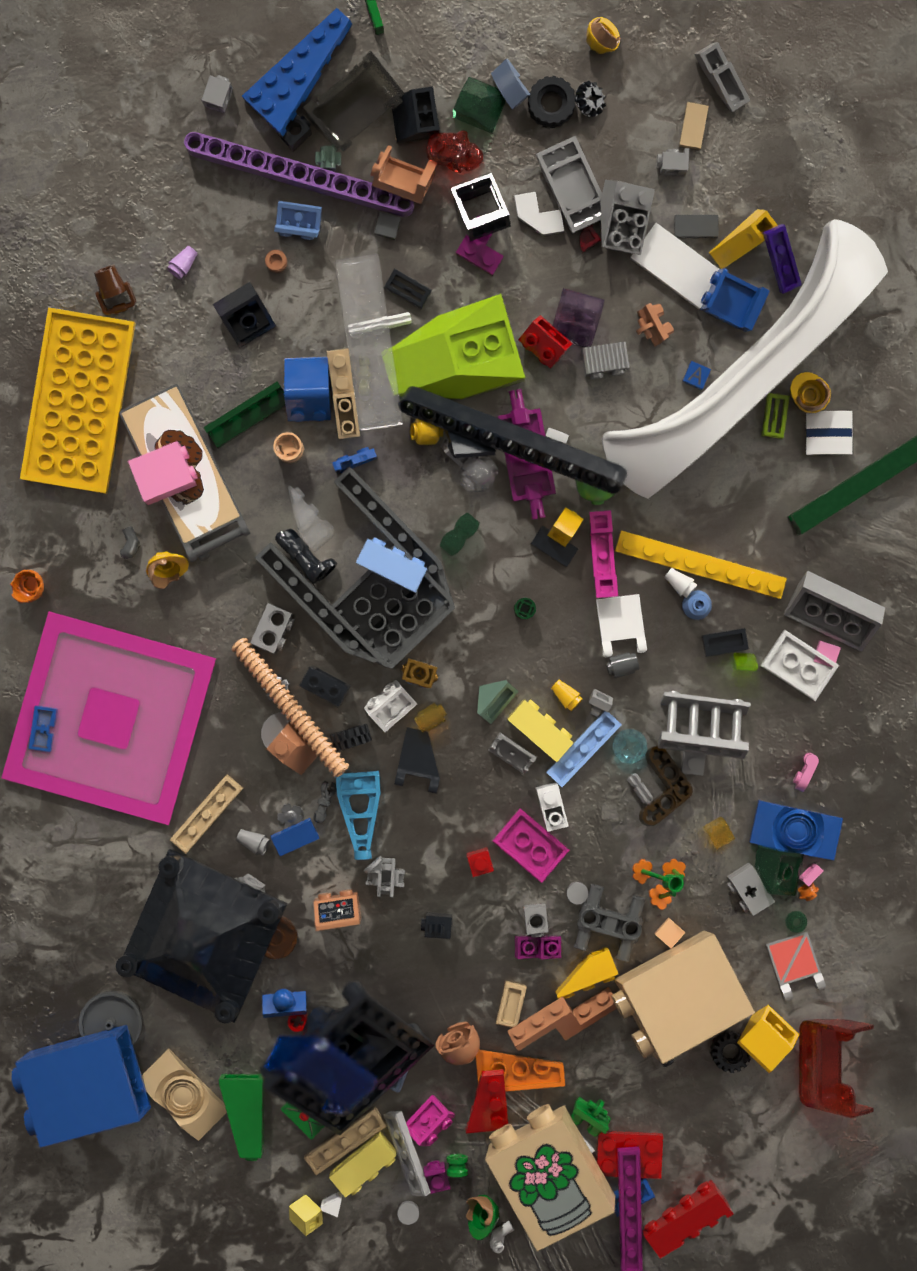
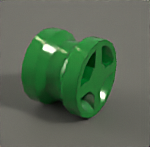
M451 1154L446 1157V1162L449 1164V1168L446 1170L447 1176L458 1178L468 1175V1169L466 1168V1163L468 1162L467 1155Z

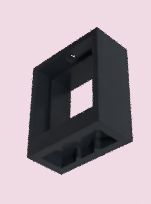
M492 173L480 176L466 183H460L451 188L454 204L470 241L511 227L509 213ZM491 192L498 211L469 221L462 202Z
M315 666L309 667L299 685L338 707L344 701L351 685Z

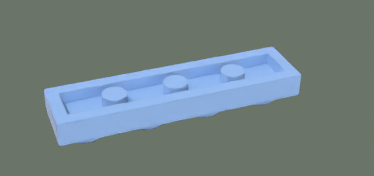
M603 711L560 760L555 762L546 773L563 787L622 724L609 712Z

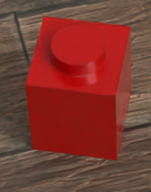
M488 847L467 853L473 877L494 871Z

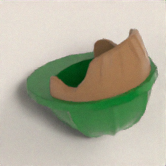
M478 1195L467 1200L469 1210L466 1218L468 1219L469 1232L476 1240H483L495 1228L500 1218L499 1206L488 1195Z

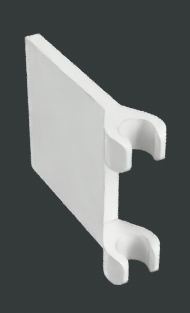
M639 594L596 599L603 656H612L611 641L636 638L637 652H646L647 645Z

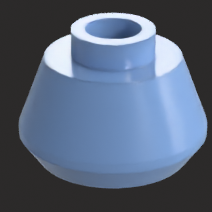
M695 590L691 591L687 598L684 597L682 608L686 616L694 620H700L710 613L712 602L705 592Z

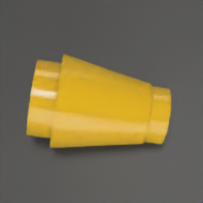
M560 679L551 687L565 709L568 708L572 711L583 700L579 692Z

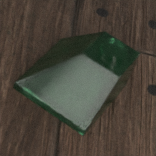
M469 77L461 89L454 106L453 118L493 134L506 100L498 88Z
M759 845L754 867L767 893L788 896L796 895L804 854Z

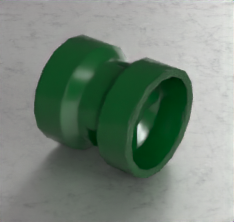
M521 598L514 604V613L520 619H529L536 612V604L530 598Z

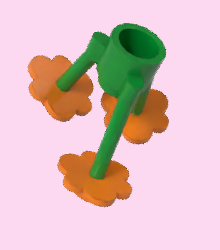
M641 859L639 863L633 865V879L637 880L640 884H644L647 878L650 877L662 881L663 886L658 884L655 888L650 889L649 896L652 898L651 904L657 905L658 909L663 910L667 907V904L672 902L669 896L675 897L676 892L682 890L684 886L683 878L685 877L683 871L686 869V866L683 862L672 859L670 863L666 862L663 864L662 869L664 873L660 875L651 872V862Z

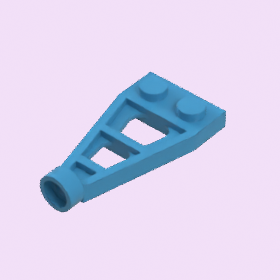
M379 771L343 773L341 776L336 777L337 797L354 847V859H371L372 853L370 848L381 793ZM351 795H368L369 804L366 812L355 813L352 810L349 802ZM355 818H367L368 829L365 835L356 834L353 823ZM361 846L366 847V849L358 850Z

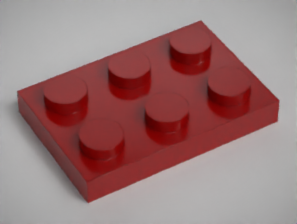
M607 1131L606 1134L601 1132L598 1135L596 1162L605 1177H618L617 1148L639 1147L641 1178L661 1179L662 1133Z

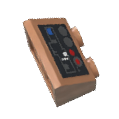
M352 889L339 891L340 895L331 896V893L319 894L318 898L314 900L316 931L360 924L362 916L358 892H352Z

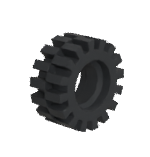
M367 724L355 726L330 735L333 748L337 749L336 752L372 741Z
M723 1031L724 1034L721 1035L719 1033L717 1035L718 1038L712 1040L713 1045L710 1046L711 1057L717 1067L724 1072L734 1073L735 1070L740 1072V1068H746V1063H750V1055L737 1043L741 1037L740 1033ZM728 1044H735L739 1049L737 1057L731 1060L726 1059L723 1056L724 1047Z

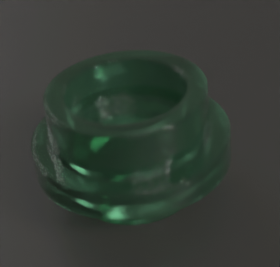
M792 911L786 916V927L794 933L802 932L807 926V918L800 911ZM799 918L800 924L794 926L793 921Z

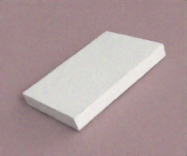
M783 630L760 665L814 701L817 700L839 667L837 663L786 630ZM815 655L833 667L814 662Z

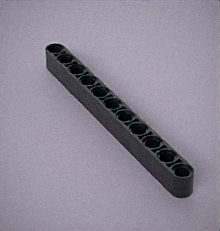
M408 387L398 403L400 411L406 415L608 493H618L627 477V471L621 465L418 387Z

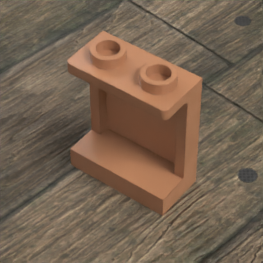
M388 145L385 152H380L377 164L375 163L372 168L371 176L374 177L372 186L421 204L433 180L437 162L429 160L425 169L391 157L392 146Z

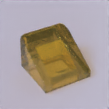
M718 817L704 826L716 850L735 839L723 817Z

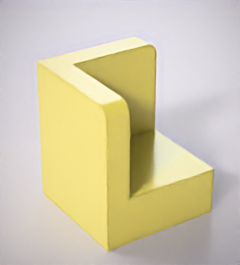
M304 1195L289 1206L290 1221L305 1236L323 1224L321 1208L307 1195Z

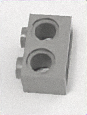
M268 603L250 643L274 654L277 650L281 651L286 642V639L283 638L286 630H291L295 619H292L293 614ZM277 613H281L284 617V622L280 626L273 623V616ZM267 633H272L275 636V642L271 646L264 642V636Z

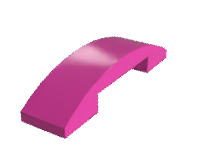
M611 510L589 512L596 598L618 597Z

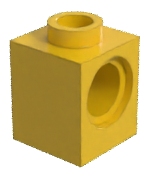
M565 507L547 536L566 547L584 519L578 516L576 512Z

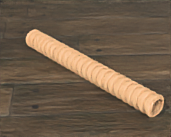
M247 638L237 641L232 646V652H236V656L240 657V661L245 663V668H249V673H253V678H257L256 681L261 683V688L266 689L265 693L270 694V699H274V704H278L277 707L282 709V714L287 715L286 719L291 720L290 724L295 725L294 729L299 730V735L304 736L303 740L308 741L307 745L312 746L311 750L316 751V756L321 757L320 761L325 762L324 766L329 767L328 771L333 772L334 778L345 773L349 768V764L344 763L345 759L340 758L341 754L336 753L337 749L335 747L332 748V743H328L327 737H323L324 733L319 732L320 728L318 726L315 727V722H311V717L306 715L307 712L302 710L303 707L301 705L298 706V701H294V696L290 695V691L285 689L286 686L281 684L282 681L280 679L277 680V675L273 674V670L269 669V665L264 663L265 660L260 658L261 655L256 653L257 650L255 648L252 649V644L248 643Z

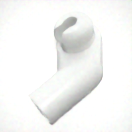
M510 1221L492 1231L490 1247L495 1253H501L504 1250L505 1236L514 1231Z

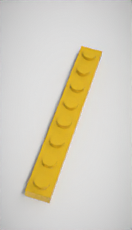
M622 530L620 531L614 551L777 599L782 598L787 578Z

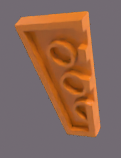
M479 1050L476 1055L478 1082L482 1071L503 1069L505 1092L565 1086L563 1062Z

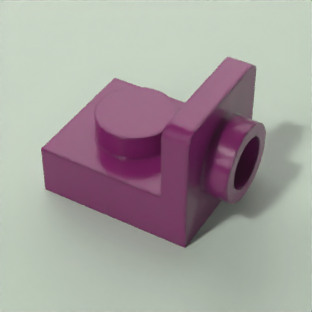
M431 1161L427 1163V1166H424L423 1173L424 1177H426L430 1194L451 1189L445 1161Z

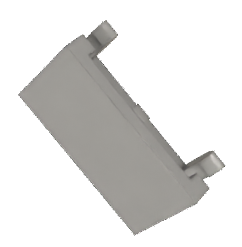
M499 732L488 751L523 774L528 771L530 765L537 758L501 732Z

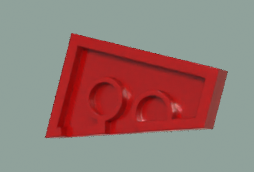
M504 1070L482 1071L475 1093V1100L470 1110L469 1121L466 1124V1134L496 1131L508 1124Z

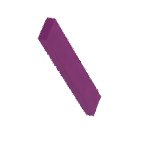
M639 1147L617 1148L620 1271H643Z

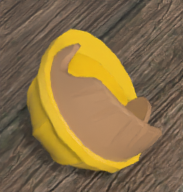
M597 17L588 24L586 42L591 50L598 54L613 52L618 48L621 38L612 22L606 18Z
M804 372L795 376L790 386L791 396L800 410L806 413H817L826 408L830 402L831 390L821 377L810 372Z
M167 551L157 552L149 560L146 573L156 588L165 589L169 583L178 581L179 577L185 574L188 570L189 562L182 555L172 554Z

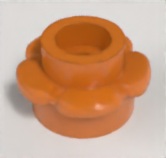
M814 883L810 886L804 884L798 888L799 898L806 901L813 900L817 897L816 892H818L819 888L815 887Z

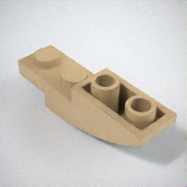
M349 348L327 351L338 438L359 437V421Z

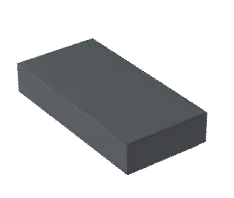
M675 215L674 236L677 238H718V215Z

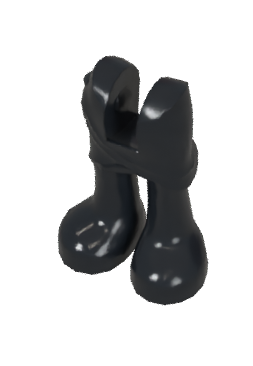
M292 528L276 534V542L290 555L292 561L296 559L307 578L313 584L323 580L336 567L337 562L332 558L325 561L318 560L309 550V546Z

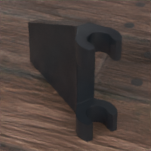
M407 727L394 784L403 786L405 774L431 779L428 792L437 794L440 777L429 734L427 731Z

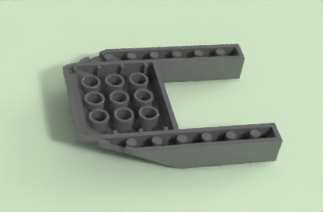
M348 467L334 483L394 544L390 549L391 551L395 547L405 552V558L412 561L413 557L425 562L424 567L427 568V571L416 593L368 570L331 605L273 543L270 542L255 558L346 653L392 669L455 609L441 561L351 467Z

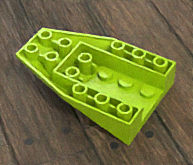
M501 294L438 315L382 354L394 397H402L408 387L414 386L447 399H465L525 381V374Z

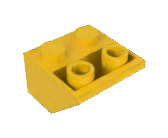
M767 1005L751 1015L737 1043L770 1073L793 1049L799 1034L777 1012Z

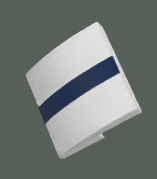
M853 411L806 413V455H853Z

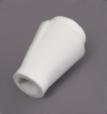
M673 568L664 577L677 593L685 598L697 587L694 579Z

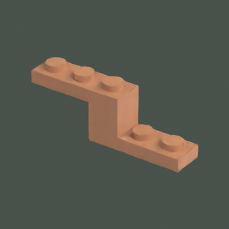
M607 987L574 1009L570 1008L562 996L507 1032L518 1051L555 1028L566 1041L617 1009L611 997L613 993Z

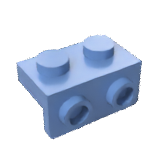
M279 201L274 231L279 232L281 236L291 237L292 234L301 235L302 239L312 240L314 237H318L320 233L322 207Z

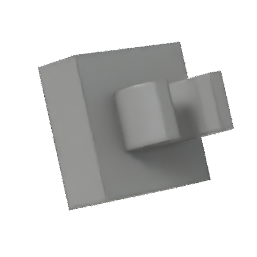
M593 689L589 699V703L592 704L590 714L598 717L601 710L609 712L613 698Z

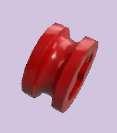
M307 1015L289 1016L288 1027L294 1032L304 1030ZM302 1017L301 1021H304V1023H299L298 1026H295V1021H292V1018Z

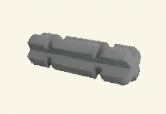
M634 773L627 778V781L634 787V791L643 804L648 805L654 800L644 783L640 782L641 779L638 774Z

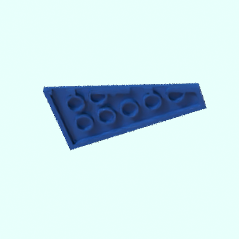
M337 8L242 95L244 101L282 137L287 131L285 128L289 121H293L296 117L297 108L302 102H305L322 75L320 71L332 59L331 54L335 47L340 46L352 26L350 19Z

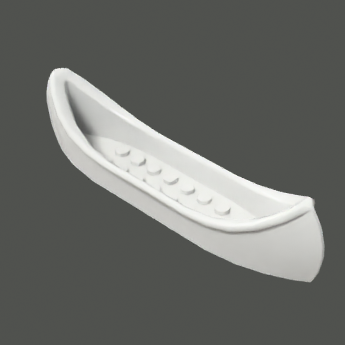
M839 220L828 222L823 228L815 258L804 284L788 309L759 340L704 392L678 412L641 428L606 432L602 439L605 456L608 461L621 465L626 469L627 477L623 484L634 493L649 499L717 442L822 343L862 303L888 273L884 258L874 241L866 233L849 223Z

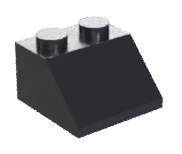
M250 282L213 304L239 348L276 327Z

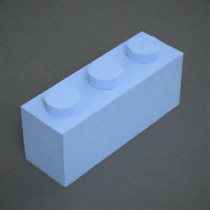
M375 537L372 541L367 539L356 563L416 593L427 571V568L424 567L425 562L415 557L411 561L404 557L405 552L395 547L391 551L384 547L385 542Z

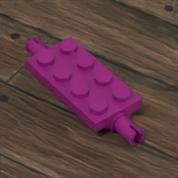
M516 389L517 399L515 391H509L512 411L497 418L545 436L541 409L528 410L525 408L522 389ZM504 453L513 502L527 499L530 504L532 520L538 519L537 510L539 518H545L542 498L556 494L552 471Z

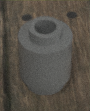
M627 652L610 657L609 662L606 663L609 675H613L614 678L633 674L635 670L640 669L635 653L630 654Z

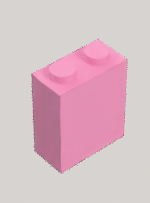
M177 441L128 461L143 501L147 505L197 486L194 480L198 478L193 466L189 467L186 460L190 458L185 446L181 447Z

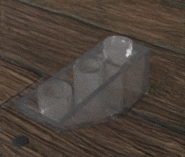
M289 485L288 490L299 535L316 552L334 536L331 532L334 528L326 519L323 522L317 516L320 513L312 503L307 505L303 500L305 495L298 487L293 489Z

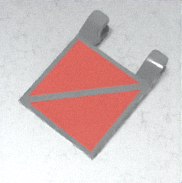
M807 931L766 944L782 997L786 1001L793 999L789 983L810 976L813 977L815 987L818 990L826 988Z

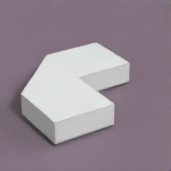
M536 192L514 195L519 220L532 227L542 236L564 233L561 210L539 213Z

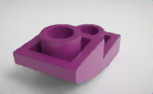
M515 936V958H561V936Z

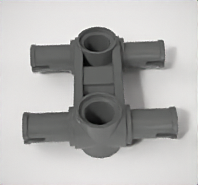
M591 884L587 902H584L579 912L577 923L579 932L574 947L587 951L591 933L594 931L611 935L621 940L616 959L629 962L633 944H636L638 937L642 933L643 918L641 914L646 898L633 895L628 913L614 912L599 906L604 887ZM588 912L595 914V918L591 922L583 920L584 915ZM628 924H635L636 930L633 933L625 931Z

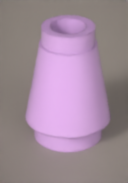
M187 246L169 261L168 271L178 279H181L183 276L186 277L197 256V252L190 246Z

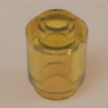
M434 702L418 712V716L414 717V720L422 732L426 730L429 732L446 721L444 716L447 713L441 704L437 706Z

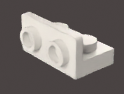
M395 680L387 684L379 695L371 698L364 709L375 723L386 732L412 710L417 703L401 684Z

